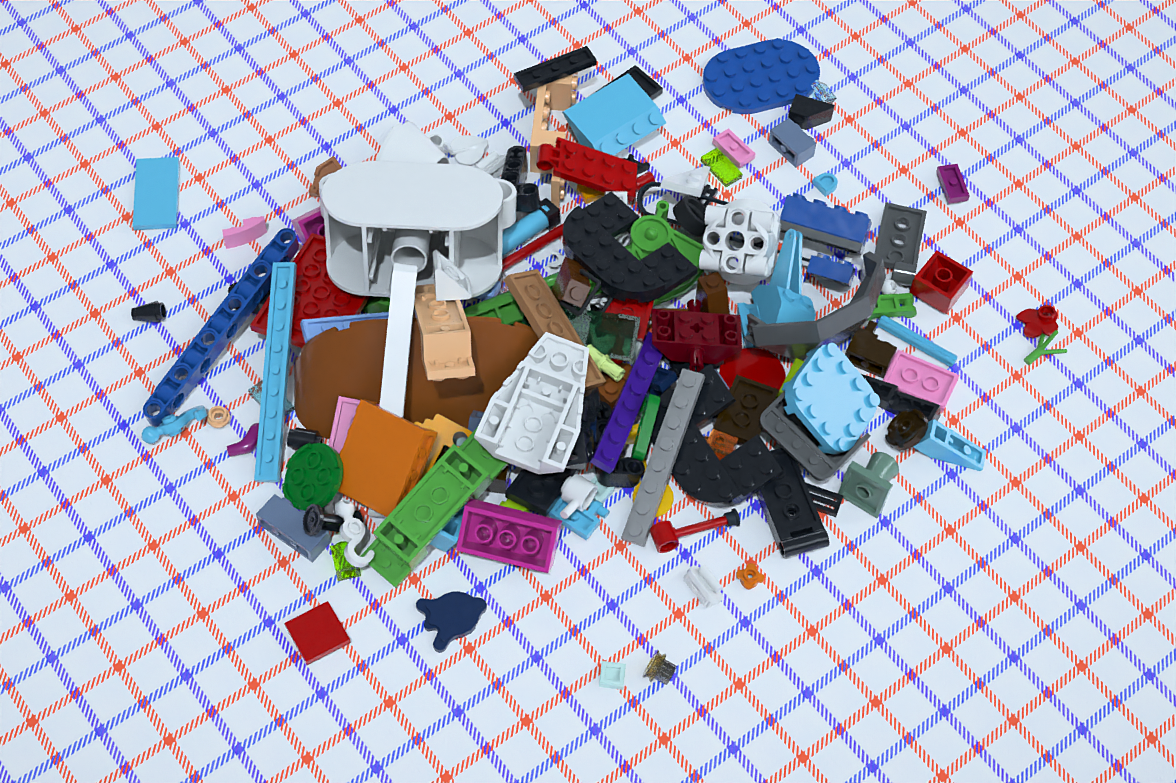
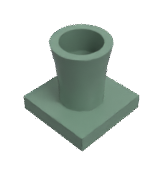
M884 452L873 453L866 467L852 461L847 468L838 494L843 495L845 500L878 518L893 487V484L889 481L899 473L898 463L892 456Z

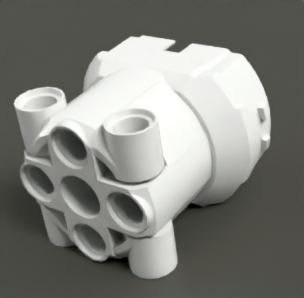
M737 199L723 207L707 205L705 225L708 226L703 236V246L705 249H702L700 254L699 268L719 272L723 279L740 285L756 284L772 275L777 260L781 229L780 216L768 204L755 199ZM743 214L744 222L741 225L736 224L735 216ZM737 231L743 234L745 240L743 247L738 251L733 250L729 244L730 236ZM758 237L764 242L760 250L754 247V241ZM733 257H736L739 261L737 268L729 265V261Z

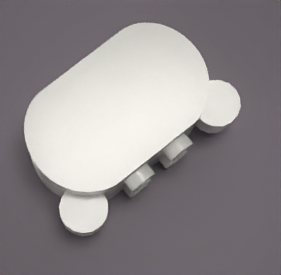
M392 161L355 163L328 174L320 180V208L325 224L327 273L331 281L340 289L361 296L391 297L394 263L418 265L416 285L434 284L433 252L435 250L440 252L469 277L472 292L471 298L487 292L499 280L502 273L503 229L512 226L516 220L517 191L512 183L503 179H495L485 171L467 165Z

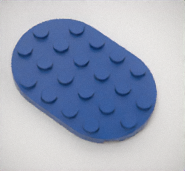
M776 38L718 53L706 64L702 84L706 96L717 107H725L732 110V113L755 114L791 105L796 94L809 97L819 82L820 67L816 57L809 49L796 42Z

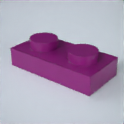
M958 164L938 166L936 172L948 204L968 201L970 195Z

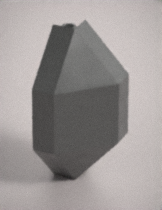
M870 251L863 254L866 276L849 304L816 321L766 324L750 313L747 315V328L750 334L743 338L757 347L794 360L798 358L805 361L808 357L806 353L810 350L829 343L837 344L852 336L874 311L886 279L883 258Z

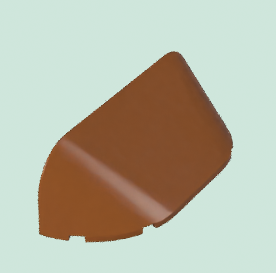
M466 317L471 331V357L475 366V376H469L465 379L445 378L442 381L427 380L421 355V334L417 320L413 318L403 418L412 423L419 422L423 424L425 419L433 420L435 415L439 414L468 429L469 418L473 410L485 412L494 393L498 392L503 386L504 381L513 374L520 362L524 361L530 350L539 341L532 327L519 322H515L513 326L501 324V319L495 317ZM388 319L354 321L349 324V328L339 331L338 328L332 327L314 336L302 347L301 355L296 357L294 367V409L299 422L306 429L317 430L320 436L330 439L339 396L356 400H370L380 404Z

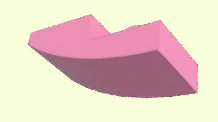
M264 216L243 219L244 226L222 229L226 249L247 244L267 233Z

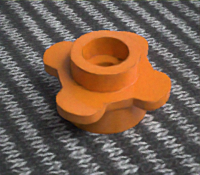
M749 563L745 569L736 572L737 579H740L742 586L748 590L764 581V575L758 572L757 566L753 563Z

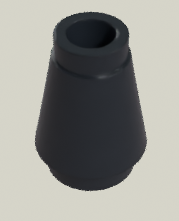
M154 301L132 308L131 316L133 321L160 323L161 320L166 319V308L163 302Z

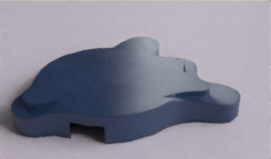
M452 591L436 599L420 598L416 602V609L425 615L424 629L428 632L434 630L438 632L433 642V648L436 652L442 653L453 640L463 638L476 629L481 615L487 610V603L483 598L473 597L460 591Z

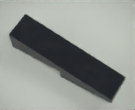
M861 374L869 383L874 393L879 396L880 404L878 407L896 416L907 410L910 412L913 411L912 409H917L926 416L928 422L933 419L939 420L941 416L939 404L899 392L897 385Z

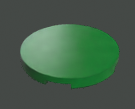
M308 443L302 446L287 462V471L284 483L282 484L284 497L293 504L294 508L306 511L307 507L311 504H318L323 508L335 497L342 482L343 463L340 455L334 448L324 443Z

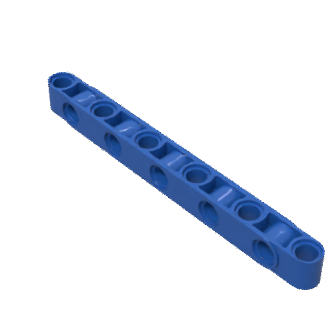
M283 228L274 236L157 385L153 394L143 406V413L151 426L158 427L163 423L162 419L173 414L181 406L270 290L273 263L290 262L298 252L299 243L294 230ZM266 273L264 276L259 277L260 274ZM214 341L212 344L206 345L207 342ZM181 376H187L185 379L179 380ZM160 411L157 415L151 416L153 412Z

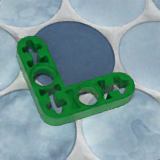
M649 393L645 395L637 414L641 419L632 448L631 458L643 461L645 458L660 403V396Z

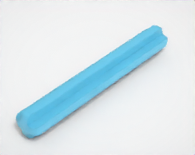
M882 315L879 319L878 327L950 367L956 363L958 357L952 352L885 315Z

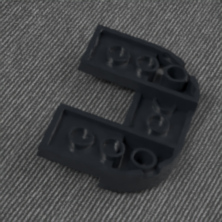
M611 191L583 209L578 205L566 217L563 225L562 244L568 258L577 261L590 274L600 280L601 290L604 293L624 302L626 298L638 299V303L656 300L697 275L698 268L669 242L641 260H638L617 241L615 237L631 228L640 216Z
M709 364L698 372L704 374L705 380L675 460L672 474L682 489L695 501L703 505L722 508L733 506L746 500L784 474V471L758 434L719 460L698 427L732 405L736 400L714 367ZM668 388L660 396V403L651 433L654 445L675 388Z

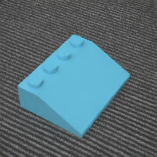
M629 74L624 75L562 112L581 145L610 155L617 154L666 124L657 105Z

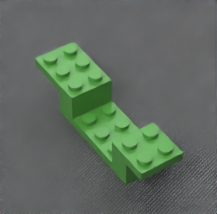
M477 428L459 448L453 444L376 528L373 532L376 539L360 556L364 557L369 550H373L374 557L368 565L396 589L428 554L426 547L471 497L477 500L509 464L494 458L474 438Z

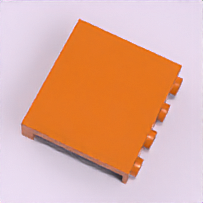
M361 399L356 408L352 424L348 429L343 448L339 453L343 463V478L338 491L387 517L420 481L438 432L422 428L377 406L375 401Z

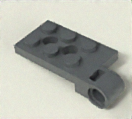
M885 202L874 254L883 258L884 267L893 269L891 280L899 284L912 286L916 274L927 211ZM905 223L908 227L902 228L897 224ZM895 239H900V240H902L904 243H903V244H897V243L894 242V240H895Z

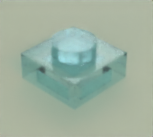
M816 80L811 85L815 90L814 95L818 100L832 104L837 99L827 84Z

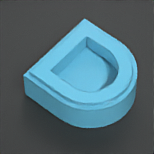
M822 173L812 180V184L826 197L836 190L838 180L831 173Z

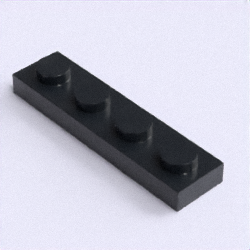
M588 46L518 71L514 73V80L524 93L597 65V59Z

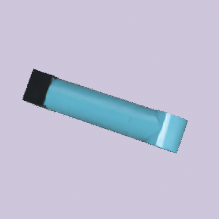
M545 198L540 201L541 206L538 210L531 212L509 228L503 230L502 256L545 228L550 231L561 224L560 209L549 199Z

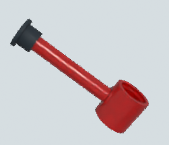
M733 508L731 512L724 513L721 517L677 529L673 527L671 521H661L654 524L649 531L659 553H667L679 546L678 538L724 525L727 527L733 525L738 527L740 526V517L737 510Z

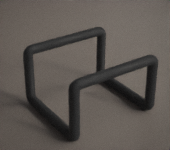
M580 269L581 274L596 283L595 287L580 310L564 301L559 303L575 315L582 316L592 324H597L614 298H608L595 320L585 314L584 311L601 286V282L589 272Z

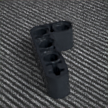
M513 146L508 149L501 179L512 183L516 188V212H533L541 206L539 189L536 184L525 183L528 162L526 149L523 146Z
M601 401L603 410L597 414L594 451L612 412L610 405ZM621 454L614 470L610 474L594 465L596 478L605 487H635L645 470L642 461L631 457H621Z

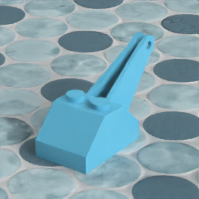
M789 229L784 236L769 285L758 284L751 292L754 304L757 303L760 318L766 324L815 320L816 313L812 300L805 295L802 296L803 235L794 229Z

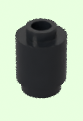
M298 427L290 429L287 437V446L292 447L296 451L308 443L323 442V437L319 435V431Z

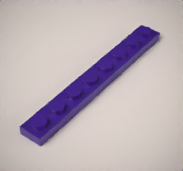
M650 331L645 335L644 341L640 346L590 460V463L609 474L616 466L663 355L662 352L652 345V333Z

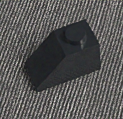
M796 94L790 107L788 118L798 124L801 129L808 130L830 122L835 105Z

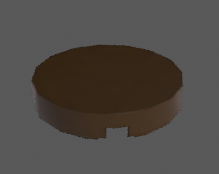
M912 409L913 411L908 412L906 410L892 419L887 427L888 435L885 436L892 448L896 450L909 449L919 443L925 436L928 429V420L921 411Z

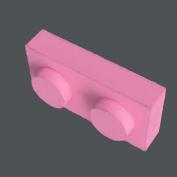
M729 128L713 137L712 143L739 169L755 159L756 153Z

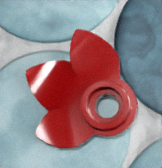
M1043 305L1038 310L1028 308L1016 316L1017 320L1026 324L1024 327V335L1026 337L1035 338L1043 333L1046 336H1050L1055 330H1058L1056 322L1058 314L1055 308L1050 305Z

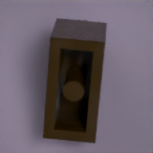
M869 320L865 329L859 328L855 332L846 349L845 356L854 367L884 379L896 354L897 347L889 342L879 340L878 335L874 334L878 323Z

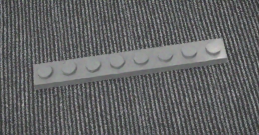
M682 368L622 533L621 539L623 541L645 547L650 533L649 530L653 525L705 380L704 374Z

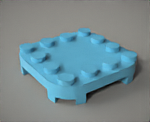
M829 343L806 353L807 359L791 381L784 383L782 391H785L787 406L784 409L787 414L795 413L819 441L818 448L823 453L834 455L849 451L855 445L874 417L877 406L880 404V398L874 393L869 383L837 345Z

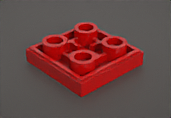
M328 601L284 623L306 665L351 643L349 636Z

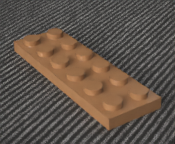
M538 269L509 274L504 279L510 293L520 306L521 311L526 316L539 340L545 332L584 346ZM590 354L588 355L585 390L599 387L606 382Z

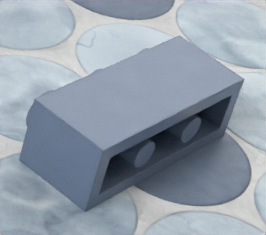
M274 494L256 513L258 524L313 563L331 543L329 531L320 530L316 536L307 535L303 529L305 511L297 510L287 498H280Z

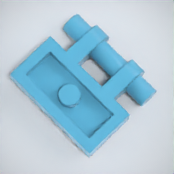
M560 497L549 512V516L553 519L562 520L563 526L587 541L600 525V519L596 516L600 515L605 519L610 511L603 507L604 504L600 501L593 500L588 506V510L581 512L576 509L567 519L561 517L560 512L568 503Z

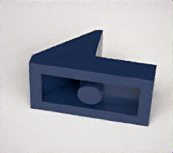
M657 367L647 394L661 396L678 380L676 373Z

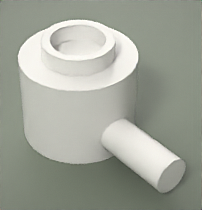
M579 474L568 477L561 488V499L568 503L560 512L561 517L567 519L576 509L581 512L585 511L593 501L598 486Z

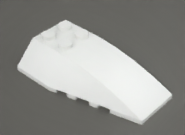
M545 332L530 350L524 361L520 362L513 374L504 381L503 386L491 397L474 438L494 458L536 474L564 472L580 433L589 348Z

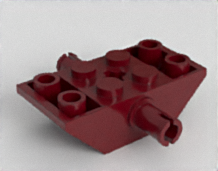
M694 299L687 302L688 311L651 310L652 345L671 361L690 362V371L695 372L696 366L697 372L704 368L703 363L717 364L742 351L740 315L701 312V302L696 299V306H694Z

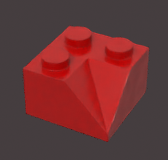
M936 250L914 277L909 293L947 314L969 287L974 271Z

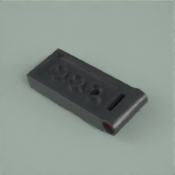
M783 448L771 450L770 452L784 471V474L757 491L756 494L782 557L786 558L828 547L830 545L828 533L823 526L798 463Z

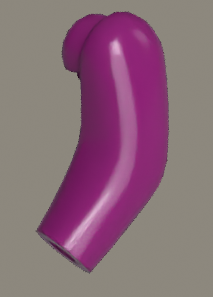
M259 423L251 425L243 440L227 446V452L230 457L251 453L256 448Z

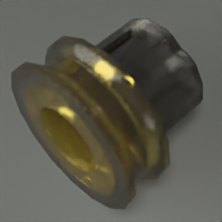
M657 649L646 666L642 677H648L650 682L656 679L667 685L677 665L666 660V653L661 654L659 649Z

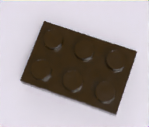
M736 375L729 390L736 402L719 413L712 433L744 444L757 434L761 435L763 431L759 423L761 414L776 400L779 389Z

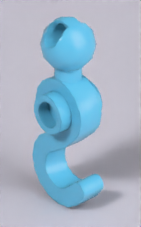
M200 405L183 412L179 416H175V414L168 415L162 419L163 423L158 427L148 426L144 428L141 436L142 440L153 444L158 441L160 435L168 434L170 437L182 432L181 428L190 420L196 418L197 421H200L208 413L205 407Z

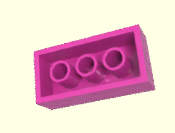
M471 498L464 507L456 551L549 573L554 564L562 520Z

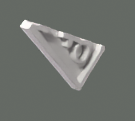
M703 166L664 178L661 181L660 188L701 197L710 167Z

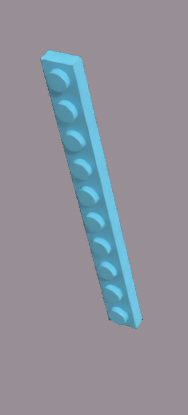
M274 262L272 266L254 476L256 482H279L297 272L295 262Z

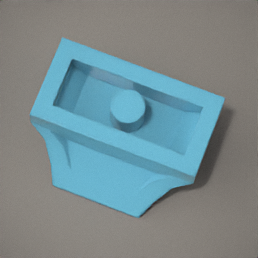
M737 303V315H740L741 334L744 348L756 347L743 337L750 334L747 328L748 314L751 313L761 320L757 303Z

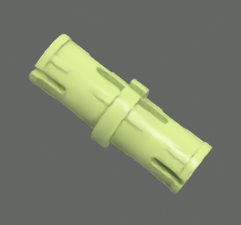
M591 344L587 346L589 354L600 372L603 371L616 382L623 378L625 370L615 364L609 355L599 352Z

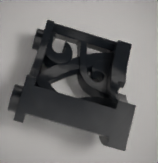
M598 387L584 392L580 433L571 453L577 455L578 458L568 460L566 466L588 463L593 456L594 431L590 429V423L595 422L597 414L603 410Z

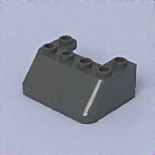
M785 391L763 411L759 420L761 428L818 481H826L833 476L864 446L871 436L867 432L862 438L859 437L849 451L834 455L823 453L818 448L819 441L795 413L788 415L784 407L787 406Z

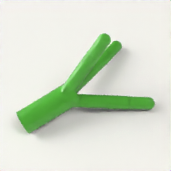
M1055 330L1045 342L1046 335L1044 333L1041 334L1037 348L1024 358V362L1027 365H1031L1041 355L1067 353V349L1045 350L1058 334V330Z

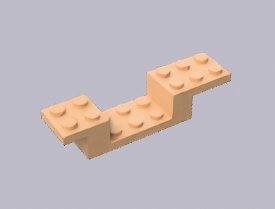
M578 72L540 86L537 90L530 142V172L552 174L551 202L558 208L560 199L564 200L566 180L553 176V168L548 171L538 169L536 166L538 147L541 144L547 143L555 147L557 137L566 139V132L548 131V120L545 119H548L550 110L565 111L571 107L572 103H576V91L573 90H576L578 87V76H575V74L578 75Z
M434 284L416 285L413 318H416L421 334V355L427 380L442 381L445 378L465 379L469 376H475V366L471 357V331L461 301H436Z

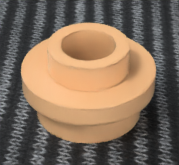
M214 406L208 412L207 421L214 428L224 427L230 421V413L222 406Z

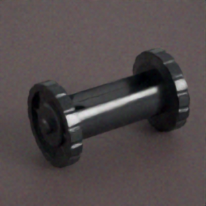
M318 504L308 506L303 517L304 532L310 536H316L320 530L340 532V526L344 523V518L337 514L323 513L322 507ZM355 510L353 518L359 519L363 523L361 513Z

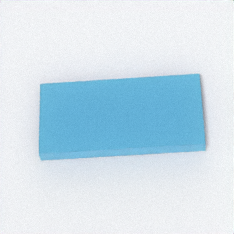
M179 157L136 159L133 210L134 230L177 228Z

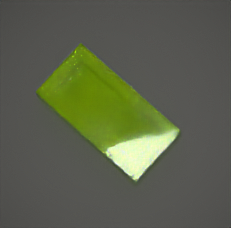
M718 148L701 156L700 161L702 164L709 166L710 172L725 187L742 179L743 173Z

